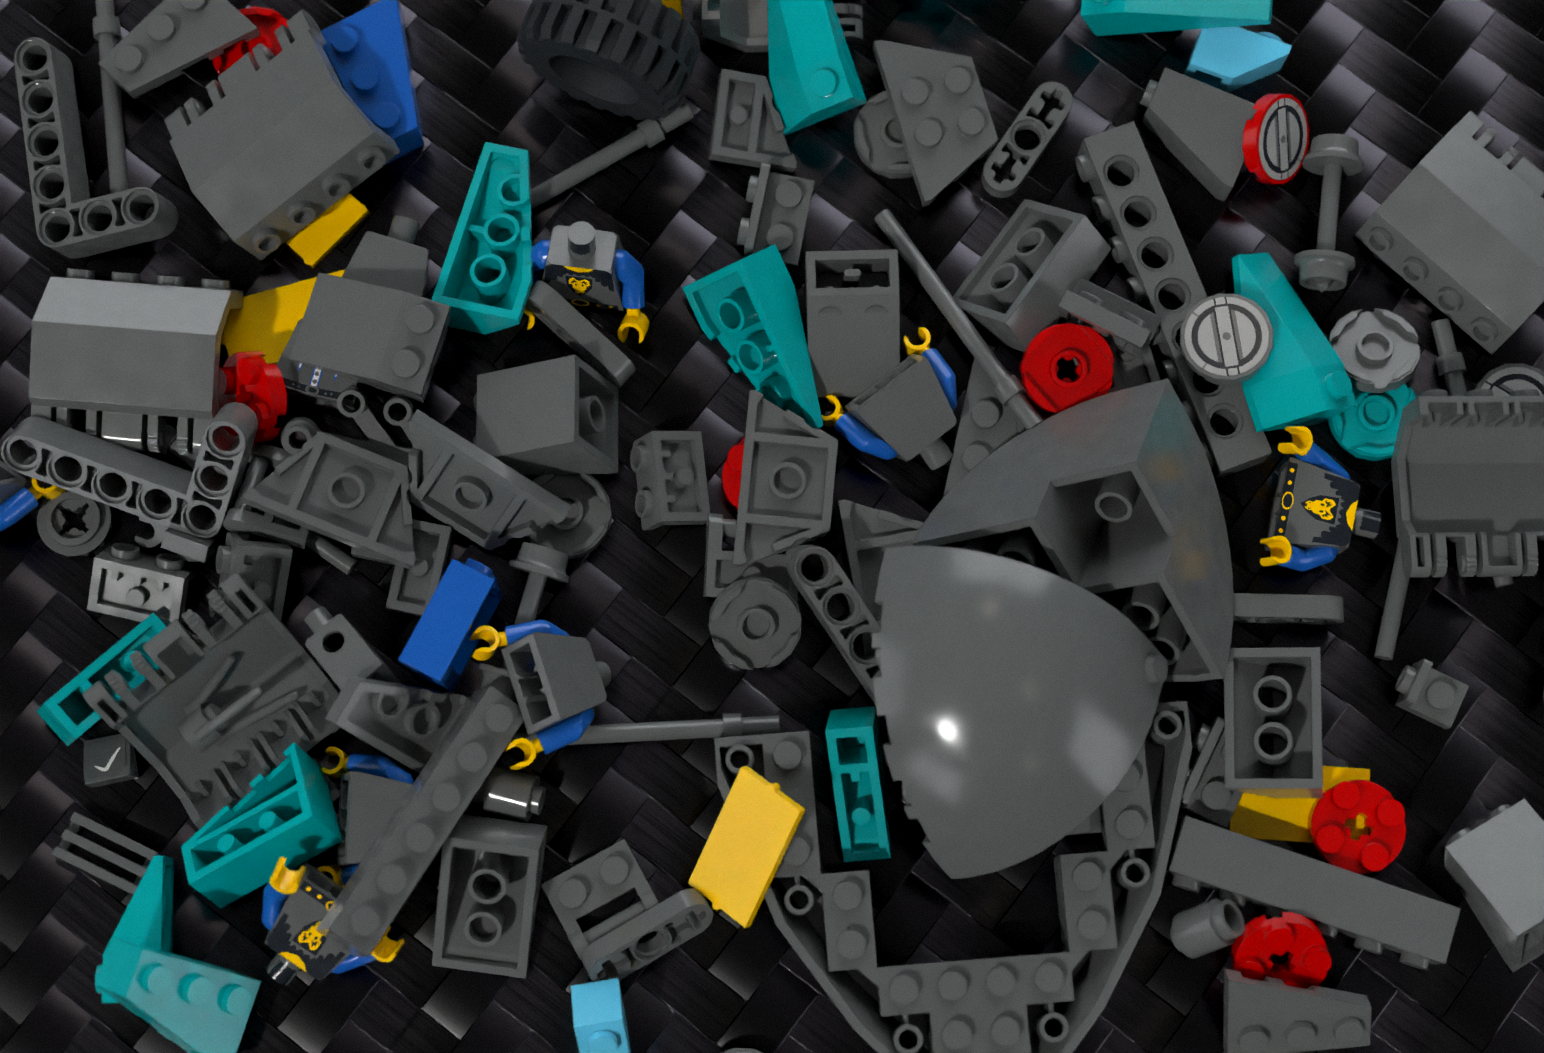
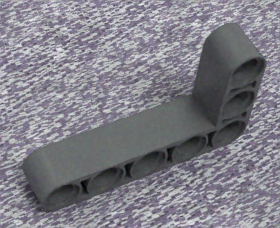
M31 37L24 40L16 49L14 65L34 218L39 240L45 246L66 257L78 259L161 239L170 235L178 223L179 214L177 208L171 201L152 189L135 187L90 199L71 61L64 53L44 39ZM47 59L45 65L40 69L41 64ZM53 100L51 107L45 111L47 105ZM58 143L57 149L51 154L53 146ZM64 185L62 193L57 197L59 188ZM154 206L153 214L149 219L145 220L147 211ZM112 216L110 226L104 230L106 220ZM70 227L68 236L62 240L64 231Z
M233 402L224 405L204 432L193 472L37 416L27 417L19 423L2 444L1 456L9 468L23 475L194 537L210 538L216 535L223 526L228 509L234 507L257 433L258 419L253 410L243 403ZM224 426L233 428L239 436L231 435L225 430ZM24 440L30 442L35 449L29 447ZM69 457L76 459L80 465L73 463ZM212 466L223 469L226 475L219 474ZM113 473L122 476L125 482L117 479ZM157 489L166 492L170 498L161 495ZM201 505L209 507L215 514L205 511Z
M801 545L790 553L787 560L789 576L875 704L873 678L881 677V669L876 661V649L872 648L867 655L857 657L853 650V642L859 634L869 632L872 636V633L880 632L881 627L834 556L828 550L819 546ZM817 554L822 562L821 572L813 579H806L801 572V563L806 556ZM843 593L848 601L847 610L842 616L832 618L828 614L827 603L833 595Z

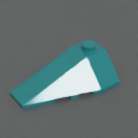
M767 0L769 87L773 95L772 102L774 108L779 112L785 128L783 134H790L867 103L833 1Z
M1082 0L1081 17L1096 36L1271 24L1273 0Z
M488 142L484 144L431 299L450 306L452 318L449 327L486 335L520 324L533 285L530 154L525 149Z
M776 244L682 287L701 329L710 340L717 338L731 356L727 362L736 374L743 371L756 388L755 390L764 395L763 398L786 412L790 410L800 416L812 428L818 429L824 426L795 285Z
M1240 254L1233 257L1232 267L1235 294L1255 301L1267 313L1273 328V347L1268 360L1253 378L1242 382V389L1256 432L1285 429L1286 426L1317 425L1356 407L1357 403L1352 391V383L1346 373L1342 360L1270 254Z

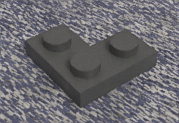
M412 519L413 547L416 557L412 570L354 547L351 549V555L357 558L395 565L385 608L388 611L421 617L444 575L454 530L450 526Z

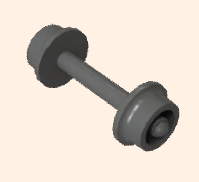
M1323 134L1312 139L1310 153L1305 155L1302 162L1304 169L1323 175L1317 248L1297 253L1294 256L1293 262L1299 268V284L1305 288L1321 292L1345 288L1349 271L1353 270L1356 266V260L1353 256L1335 251L1341 177L1355 175L1364 169V161L1359 157V142L1357 139L1343 134Z
M549 540L540 543V545L523 542L517 558L509 562L510 567L529 573L515 624L535 621L547 578L565 583L570 581V577L566 574L569 555L554 550ZM505 660L503 661L502 668L480 663L479 669L483 673L480 689L491 685L510 700L517 701Z

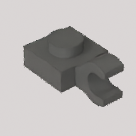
M139 517V520L151 524L155 533L142 530L135 536L134 541L148 548L155 547L162 542L161 548L175 552L183 560L205 563L217 552L218 547L222 546L226 530L220 529L216 535L210 538H198Z

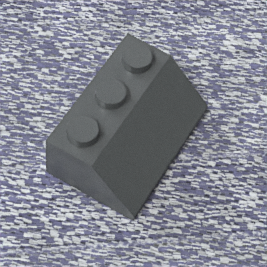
M1024 199L953 295V298L971 323L1004 346L1024 352L1028 343L1036 334L1049 326L1057 325L1060 320L1058 305L1066 291L1073 292L1080 279L1089 281L1112 248L1085 215Z
M1320 647L1230 648L1224 674L1225 790L1271 798H1323Z

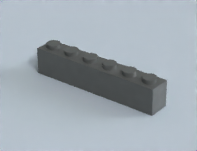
M491 685L473 693L316 928V931L355 957L370 956L524 721L520 707Z
M1188 816L1179 818L1177 821L1165 874L1173 876L1172 885L1199 893L1202 886L1219 892L1217 899L1222 901L1226 899L1231 900L1239 908H1245L1246 902H1250L1264 907L1262 915H1266L1270 919L1283 917L1281 912H1293L1303 915L1319 927L1324 937L1336 939L1337 933L1355 938L1354 947L1382 955L1383 948L1400 953L1399 962L1422 970H1428L1429 964L1446 963L1461 908Z

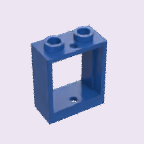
M468 558L465 564L452 559L398 659L411 673L447 691L454 690L480 639L470 641V637L478 627L488 626L504 596L496 583L498 578L492 575L493 570L471 558Z

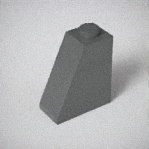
M1165 67L1159 82L1150 79L1140 104L1148 107L1142 123L1216 199L1225 202L1244 162L1242 150L1243 130L1247 119L1253 120L1254 114L1257 109H1252L1255 104Z

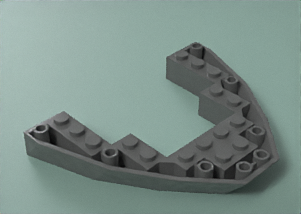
M1187 701L1158 703L1152 725L1135 760L1116 788L1100 805L1102 832L1098 833L1100 852L1065 854L1053 858L1062 953L877 967L869 870L821 874L809 731L714 738L717 782L724 802L740 768L747 765L768 782L778 783L780 791L806 809L764 897L778 929L851 1027L877 1053H1073L1104 1010L1160 898L1192 752Z

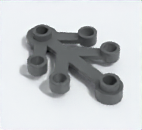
M357 387L344 389L338 397L337 407L343 415L353 417L369 440L324 433L409 467V453L412 448L399 446L394 442L367 405V397L361 389ZM350 394L357 396L360 400V407L355 410L349 409L344 403V397ZM393 396L384 406V417L390 424L400 425L412 443V432L408 431V423L414 415L413 405L405 396ZM394 403L403 404L407 410L406 416L402 418L394 417L390 412V406ZM295 417L284 426L280 437L281 444L288 453L295 455L303 446L295 445L292 442L291 433L295 431L303 432L308 441L320 430L317 424L310 418ZM409 470V471H408V477H409V484H410V482H411V480H412V474H411V472H410V470Z

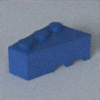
M381 0L321 30L327 43L323 46V49L343 89L364 115L395 141L400 151L398 155L386 164L423 146L424 139L417 95L411 69L412 65L405 32L404 16L399 0Z

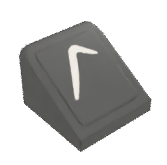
M122 734L84 741V782L86 786L94 788L139 778L134 746Z

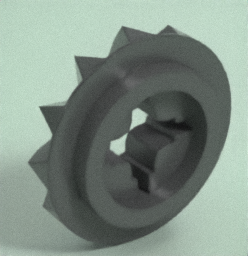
M65 490L64 493L53 500L46 498L43 500L37 515L39 535L50 549L67 557L88 556L90 551L104 545V539L108 532L113 529L111 523L112 508L109 505ZM65 508L75 514H80L85 510L86 514L82 519L89 530L85 532L72 528L67 532L66 529L70 522L62 510Z

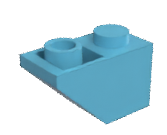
M1240 26L1201 29L1184 75L1229 93L1279 71L1288 57L1292 45L1283 43L1278 36L1272 33H1255L1240 28Z
M614 978L572 985L573 1021L579 1052L631 1053L619 979Z

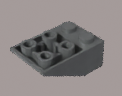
M898 249L806 251L807 348L818 399H826L827 395H833L836 398H856L900 364Z

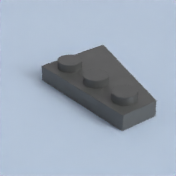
M163 0L105 55L98 64L131 97L136 98L182 75L183 69L207 57L209 60H212L224 54L223 49L243 39L248 42L261 34L258 28L227 0Z
M350 676L325 719L420 774L472 695Z
M1224 968L1223 1047L1225 1053H1294L1370 1046L1371 1004L1366 995L1315 985L1307 989L1284 985L1282 979L1265 976L1263 981L1244 978L1241 971Z

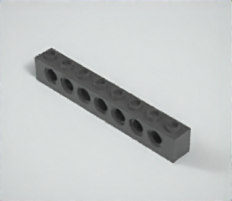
M1132 121L1083 139L1078 156L1075 158L1078 173L1083 182H1090L1095 197L1092 198L1094 212L1100 223H1107L1112 236L1109 238V246L1112 248L1113 258L1118 264L1123 262L1129 277L1126 279V288L1131 301L1137 304L1140 303L1142 308L1161 318V324L1150 345H1157L1163 359L1160 362L1163 379H1169L1171 385L1174 386L1178 398L1198 434L1214 479L1216 480L1263 463L1272 454V450L1265 433L1256 432L1242 389V382L1235 385L1213 384L1214 392L1212 393L1198 391L1193 384V377L1200 375L1195 371L1193 372L1186 365L1180 347L1176 343L1175 336L1180 335L1181 325L1188 311L1200 300L1207 298V295L1135 122ZM1113 172L1121 173L1128 179L1129 184L1122 187L1116 186L1109 181L1107 175ZM1131 212L1137 213L1143 217L1146 225L1143 227H1133L1127 223L1124 215ZM1153 253L1161 259L1163 266L1156 269L1150 268L1143 263L1141 255ZM1161 294L1173 295L1178 300L1180 308L1176 310L1164 308L1160 304L1158 296ZM1214 417L1225 419L1231 427V434L1222 436L1214 432L1210 419Z

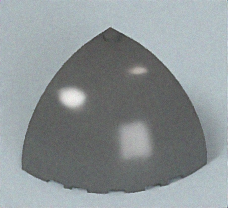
M1169 379L1126 388L1082 402L1045 419L1031 429L1017 435L977 464L943 497L928 516L913 541L914 546L951 547L1001 556L1055 574L1098 596L1132 621L1168 661L1167 682H1196L1224 678L1232 639L1234 604L1233 573L1227 528L1217 486L1198 434Z
M938 546L886 548L875 596V603L882 605L881 630L878 633H872V648L876 649V661L881 669V677L873 678L877 716L886 715L891 742L883 745L893 781L902 780L903 782L902 790L906 801L904 806L909 819L917 818L927 835L923 841L924 846L951 879L976 877L1018 864L1061 840L1090 816L1116 788L1131 767L1152 725L1162 685L1167 678L1168 661L1139 628L1116 608L1093 593L1055 574L1012 559L972 550Z

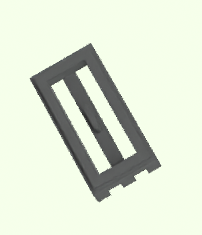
M74 812L70 818L72 822L69 828L65 829L62 833L61 838L63 839L60 845L55 847L52 855L134 895L153 856H160L161 853L78 812ZM83 826L147 859L143 866L78 834ZM75 844L138 875L135 882L133 883L70 852L72 845Z

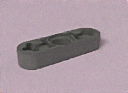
M1046 82L1040 85L1028 100L984 165L981 180L984 189L990 195L998 198L1012 196L1025 181L1070 114L1073 98L1066 86L1058 82ZM1052 97L1058 98L1060 100L1058 104L1060 110L1055 108L1051 110L1043 124L1038 118L1042 113L1045 104L1044 100L1049 101ZM1024 129L1032 130L1038 135L1040 144L1033 150H1023L1015 143V134ZM1011 155L1012 158L1017 160L1009 176L1012 182L1005 179L1001 184L997 183L994 180L996 172L993 168L1001 171Z
M541 280L536 281L531 288L526 303L528 309L594 370L616 387L621 388L636 371L631 360L551 286Z
M1233 593V623L1327 625L1344 622V598L1340 596Z
M697 889L682 890L591 943L583 952L582 963L592 982L618 978L620 981L703 932L713 920V911L706 898ZM658 931L656 936L649 941L638 943V940L645 934Z

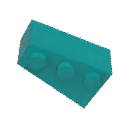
M292 743L283 752L287 758L268 776L264 777L262 774H259L249 783L253 789L232 809L225 805L181 846L189 885L219 908L268 883L281 856L286 858L284 866L291 870L342 842L328 784L321 770L322 766H318L317 762L295 743Z
M112 937L95 985L188 1053H236L261 981L225 967Z

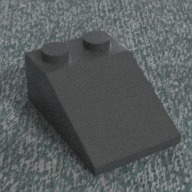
M319 272L289 359L302 365L424 403L452 318L451 308L448 305L405 291Z
M467 814L461 815L442 846L432 966L526 979L543 871L547 834L546 825Z

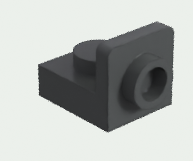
M1425 658L1414 663L1412 667L1406 665L1395 685V690L1400 692L1395 705L1444 729L1451 728L1469 685L1431 668L1433 662Z

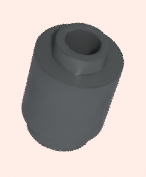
M495 765L474 795L473 804L483 806L484 812L528 822L532 814L539 815L541 813L546 797V787L540 786V777L537 775Z
M1212 899L1175 914L1170 930L1171 940L1180 952L1194 959L1234 944L1237 937L1244 933V919L1240 909L1233 901L1228 899L1223 901Z

